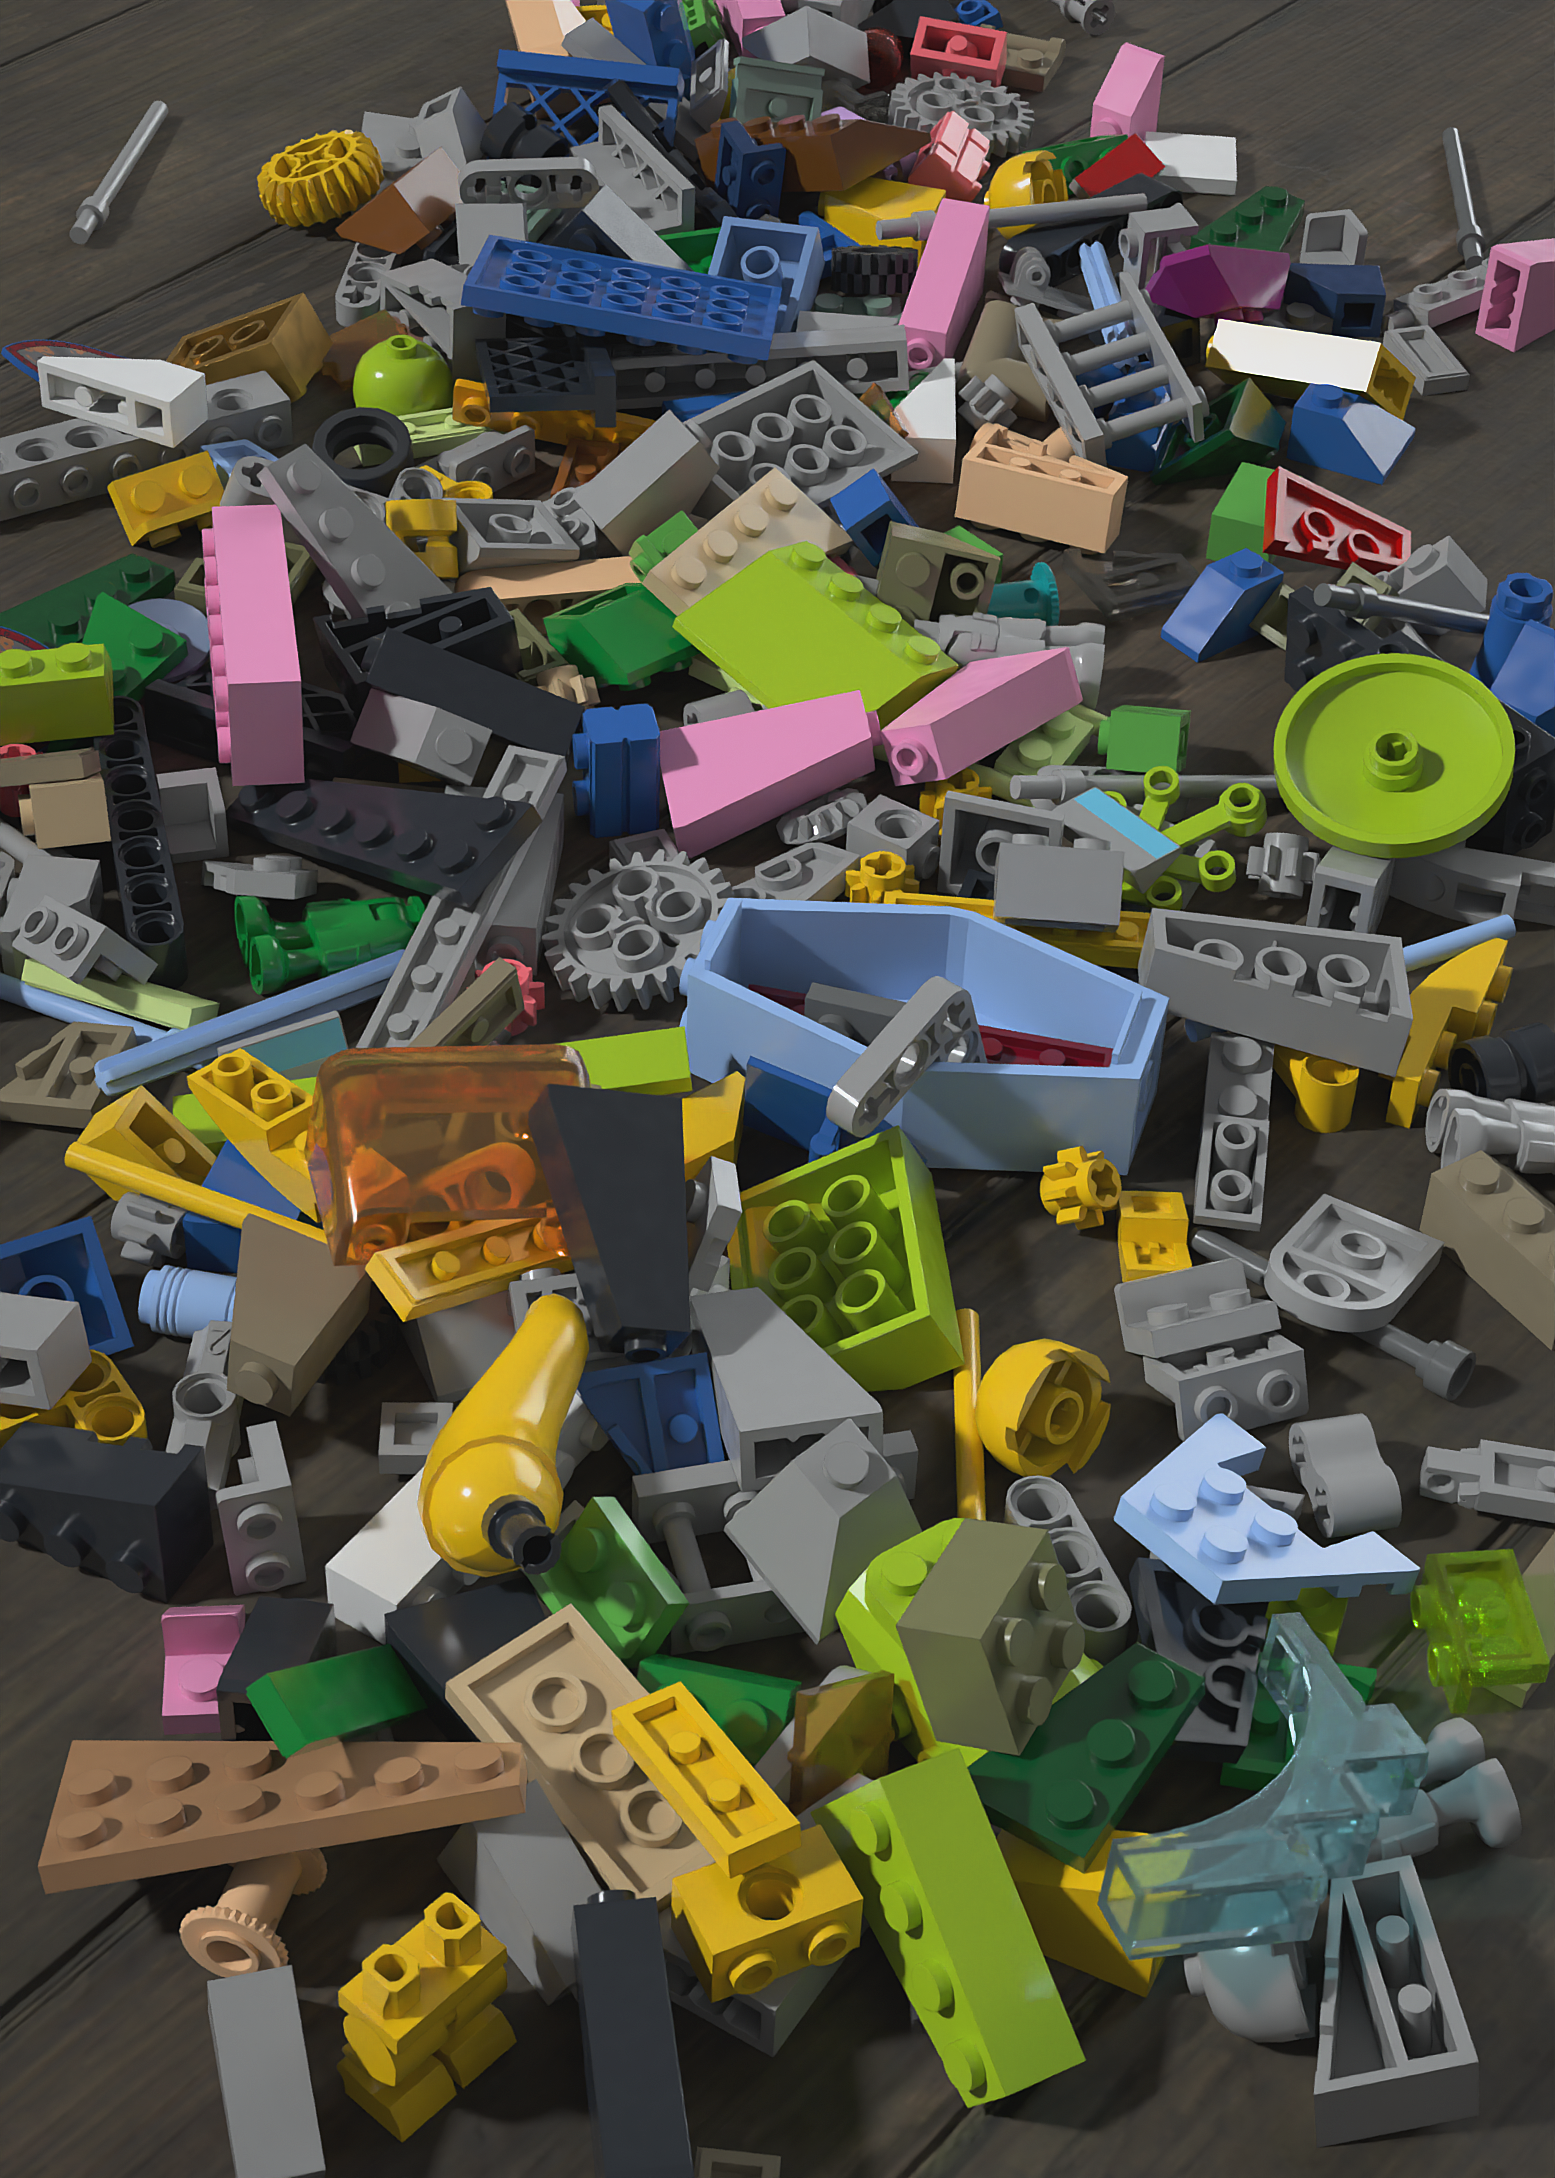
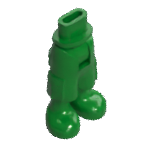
M417 895L409 896L407 906L401 897H384L358 901L338 899L337 901L307 903L302 911V921L277 922L270 918L265 904L259 897L237 896L235 899V923L238 943L245 968L249 967L253 990L258 995L275 993L282 990L286 984L300 978L317 974V977L322 979L402 949L406 950L429 902L423 903Z

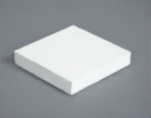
M1146 131L1145 144L1166 166L1162 173L1155 178L1156 180L1183 193L1235 195L1237 183L1235 137Z

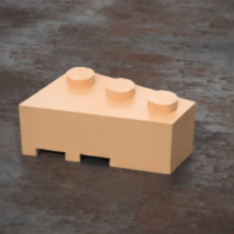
M996 423L965 455L962 460L955 517L970 520L974 526L981 529L994 530L1003 528L1019 532L1024 539L1034 542L1051 540L1070 545L1072 550L1082 554L1105 553L1118 537L1128 476L1076 455L1069 458V463L1046 454L1048 444L1033 439L1028 447L1008 439V428Z

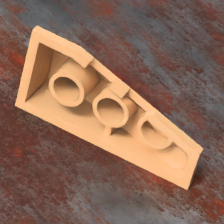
M505 0L519 51L573 57L561 44L568 32L580 26L586 20L571 0ZM537 90L541 96L547 92ZM530 93V96H531V99H532V103H533L536 99H535L534 96ZM567 93L559 94L548 103V106L555 115L574 111L581 105L573 94ZM582 95V97H583L586 101H587L589 98L592 97V96ZM605 98L603 101H601V102H600L599 104H597V105L604 104V103H608V102H612V101L610 100V98ZM543 108L535 113L537 119L549 117Z

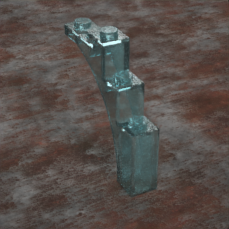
M1300 1612L1272 1614L1257 1676H1259V1679L1288 1720L1294 1756L1281 1773L1253 1797L1229 1811L1200 1823L1167 1832L1112 1840L1097 1904L1129 1960L1310 1940L1320 1903L1324 1902L1327 1896L1328 1879L1362 1876L1372 1840L1376 1838L1379 1831V1818L1412 1815L1420 1783L1425 1778L1428 1770L1429 1751L1426 1749L1423 1740L1413 1731L1394 1703L1369 1706L1364 1704L1360 1693L1352 1687L1330 1656L1326 1645L1320 1642Z

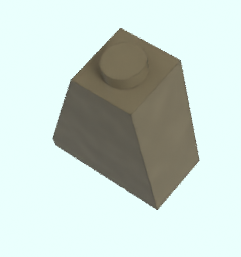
M249 1213L242 1223L230 1337L227 1391L242 1396L252 1403L261 1404L291 1416L367 1315L372 1278L364 1268L369 1261Z

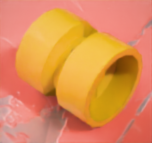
M406 499L385 501L386 526L439 579L459 578L458 548L449 542V537L457 532L456 500ZM428 538L425 546L426 552H419L417 539Z

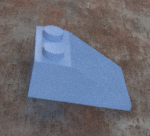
M724 216L708 274L782 288L774 333L796 332L799 312L810 311L814 304L825 265L819 227Z

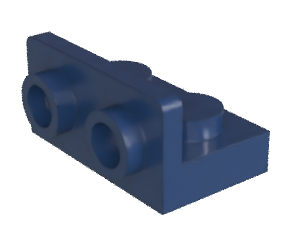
M739 120L721 123L714 191L727 201L738 218L769 222L778 221L786 149L781 143L758 146L756 140L749 136Z

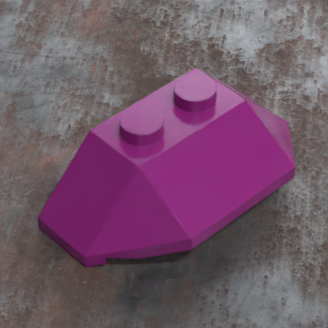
M1207 244L1164 256L1159 263L1160 270L1153 274L1145 289L1153 303L1194 318L1214 319L1215 326L1218 325L1219 319L1258 324L1264 321L1263 313L1280 309L1291 263L1289 253Z

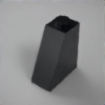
M259 1596L217 1685L216 1694L222 1741H273L247 1697L246 1693L248 1692L245 1688L267 1673L336 1657L337 1640L333 1603L313 1602L303 1598L283 1599Z

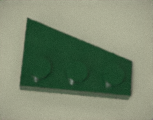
M1138 1642L1052 1704L1047 1719L1043 1724L1037 1726L1020 1756L988 1751L967 1767L989 1822L1085 1874L1205 1695L1206 1677Z

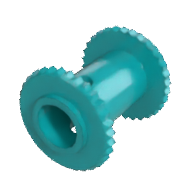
M1038 562L1033 566L1031 580L994 584L987 614L995 615L997 618L1041 619V621H1046V626H1058L1059 596L1051 568L1044 562Z

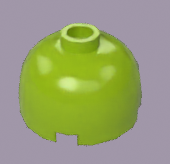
M409 335L392 336L371 347L357 364L353 384L354 403H356V408H379L396 416L453 408L454 386L451 370L440 352L430 345L416 340Z

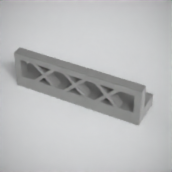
M612 105L599 107V141L570 147L569 157H580L591 162L596 169L599 186L606 184L658 236L694 231L695 187Z

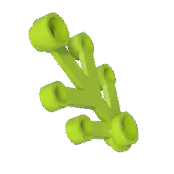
M1157 766L1150 769L1143 779L1146 799L1139 817L1159 832L1169 805L1173 804L1180 795L1178 774L1174 769L1167 766ZM1158 783H1168L1171 785L1165 790L1153 788ZM1236 783L1223 792L1218 805L1163 830L1161 833L1178 844L1182 849L1223 829L1234 836H1251L1259 832L1266 823V800L1263 793L1249 783ZM1104 791V793L1127 808L1126 800L1120 793ZM1238 803H1250L1245 807L1235 806ZM1220 850L1208 852L1202 858L1180 854L1161 874L1164 876H1160L1144 894L1123 880L1121 901L1151 908L1180 911L1183 905L1182 889L1180 883L1174 878L1201 883L1206 889L1213 892L1225 891L1236 880L1234 859L1229 853ZM1215 867H1222L1227 870L1221 875H1211L1208 873L1210 869ZM1164 892L1174 895L1167 901L1155 899L1158 894Z

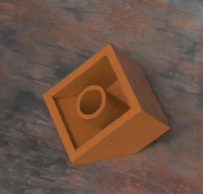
M440 146L383 189L335 230L343 238L397 254L403 253L415 243L423 250L443 233L439 224L445 230L455 220V204H464L460 198L458 186L460 171Z

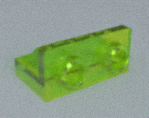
M1513 1549L1427 1554L1421 1584L1414 1585L1410 1593L1411 1615L1416 1629L1426 1630L1429 1641L1427 1650L1429 1677L1434 1687H1443L1450 1713L1467 1712L1472 1687L1546 1682L1550 1660Z

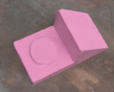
M245 1605L171 1607L162 1614L161 1619L165 1648L162 1707L164 1735L221 1733L216 1689L219 1678L245 1627Z

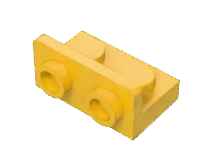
M208 450L112 481L107 486L131 546L149 541L152 548L160 547L182 537L180 530L197 525L199 532H202V529L213 528L212 507L220 506L224 493L223 486Z

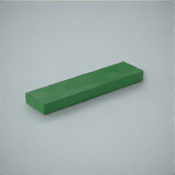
M390 1643L267 1673L245 1688L248 1692L246 1693L247 1697L281 1755L285 1756L286 1759L408 1722L428 1708Z

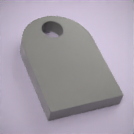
M1323 1194L1272 1249L1264 1276V1286L1270 1298L1281 1309L1306 1323L1342 1332L1371 1331L1388 1324L1437 1267L1445 1242Z

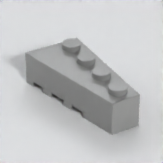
M1152 908L1138 963L1139 984L1170 998L1167 1014L1385 1075L1396 1076L1413 1022L1401 937Z

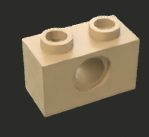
M100 772L85 778L28 784L30 794L18 795L23 836L35 835L38 849L111 841L104 781Z

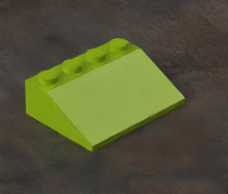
M808 541L766 552L678 615L672 626L768 709L860 690L865 712L876 710L881 730L955 674L959 665L941 651L940 646L934 640L919 633L902 619L901 614L896 609L881 602L864 588L863 583L858 578L847 574L827 558L825 552L820 547Z
M899 1125L740 1192L742 1214L732 1238L727 1244L732 1290L758 1287L866 1392L905 1389L965 1364L932 1174Z

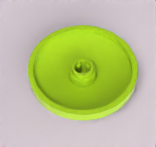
M1401 653L1369 655L1343 662L1325 670L1311 679L1293 696L1284 709L1275 732L1274 774L1276 784L1284 803L1293 816L1306 829L1325 842L1340 849L1370 857L1409 858L1423 856L1444 850L1464 841L1480 830L1496 814L1507 796L1513 778L1515 738L1511 722L1500 701L1482 682L1471 674L1454 665L1426 656Z

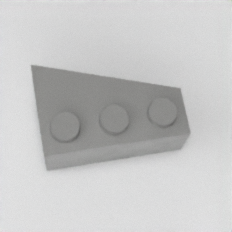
M435 259L382 272L380 313H383L389 319V322L396 326L398 335H409L438 350L451 370L453 386H455L457 379L483 383L476 357L475 339L506 338V313L501 318H488L475 314L473 307L461 305L463 285L468 275Z

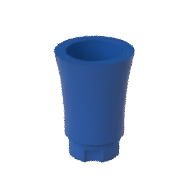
M1513 573L1507 575L1506 580L1499 583L1497 594L1492 599L1489 618L1480 648L1469 672L1489 690L1524 625L1532 619L1550 627L1553 613L1551 605L1553 589L1547 580L1536 578L1529 573Z

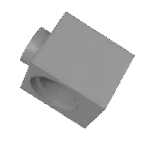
M880 794L848 822L846 851L859 854L861 858L878 851L895 853L903 858L906 865H913L915 867L914 880L920 882L922 879L930 878L940 862L941 848L938 846L940 820Z

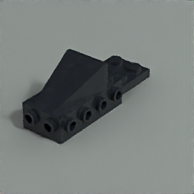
M1306 585L1289 594L1284 681L1296 692L1325 670L1364 656L1401 653L1426 656L1444 661L1401 630L1382 639L1352 617L1344 616L1339 609L1317 605L1314 601V591ZM1498 699L1508 715L1515 738L1513 778L1507 796L1499 810L1487 824L1468 838L1488 852L1512 856L1522 849L1534 846L1542 837L1552 832L1555 812V738Z

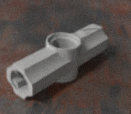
M212 1320L204 1329L194 1331L183 1379L176 1384L172 1392L174 1418L166 1452L177 1454L185 1444L204 1446L210 1511L218 1508L216 1493L225 1488L231 1457L237 1453L241 1445L239 1419L244 1397L227 1391L232 1322Z

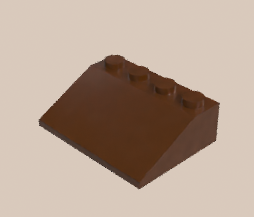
M839 114L824 115L813 121H806L804 115H795L782 119L779 122H772L771 117L764 116L741 123L749 136L756 140L758 146L781 143L786 149L781 192L844 191L932 142L930 132L863 119L841 120ZM726 118L716 121L710 125L711 131L695 139L706 186L708 188L711 187L713 190L715 186L721 123L737 121V118Z

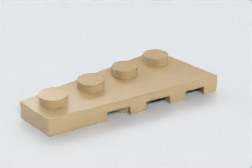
M774 467L653 567L642 584L678 616L770 550L808 541L820 547L826 556L830 555L831 558L846 553L853 540L847 532Z

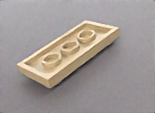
M570 1603L446 1682L445 1699L481 1742L522 1743L527 1766V1784L537 1779L600 1887L604 1891L615 1889L631 1890L636 1893V1899L656 1897L659 1914L671 1905L672 1878L713 1864L716 1861L614 1736L611 1710L647 1696L649 1693Z

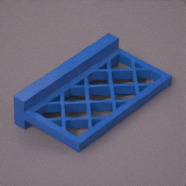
M499 49L497 61L499 77L493 117L501 108L507 105L509 87L528 89L536 100L526 107L525 110L533 115L543 108L555 124L551 129L558 134L562 133L572 147L579 146L566 128L586 113L599 127V117L592 108L605 98H609L602 89L614 78L623 79L644 108L650 103L668 104L666 119L659 123L658 126L662 133L664 132V136L673 148L679 102L683 100L685 86L680 68ZM537 90L547 92L541 96ZM561 93L573 94L581 105L560 121L548 106V103ZM582 95L592 96V97L589 98V99L586 101V100L582 97ZM599 131L581 145L599 141Z

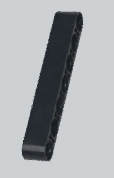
M113 696L114 734L92 736L94 750L99 752L101 771L99 772L104 781L111 835L109 845L127 942L158 964L147 982L175 990L182 986L188 978L184 923L143 711L139 702L133 698Z

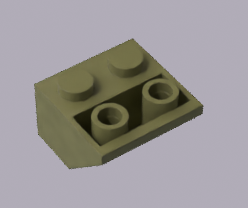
M890 521L876 577L879 580L876 598L885 605L896 609L901 614L902 619L912 627L915 619L939 623L940 615L960 617L973 615V612L987 614L1001 560L998 556L945 533Z

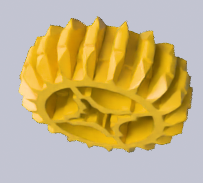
M332 130L324 135L317 133L310 139H301L299 143L293 146H286L284 152L274 154L271 157V161L263 165L262 171L257 176L259 196L265 210H268L270 217L275 219L277 224H288L289 227H297L300 224L309 227L316 222L325 224L328 219L334 217L341 218V215L348 211H356L357 205L368 202L371 199V195L378 192L380 184L384 180L382 160L377 147L373 146L371 138L365 137L363 132L353 133L352 130H344L338 133L336 130Z

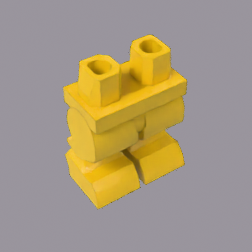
M445 1892L424 1910V1919L394 1945L383 1944L362 1961V1971L338 1991L339 2006L348 2013L344 2018L343 2027L349 2043L342 2048L346 2056L337 2064V2069L344 2081L345 2093L402 2143L457 2095L453 2080L464 2089L517 2042L513 2029L502 2011L491 2004L507 1990V1973L504 1968V1964L507 1962V1946L483 1928L479 1915L453 1893Z

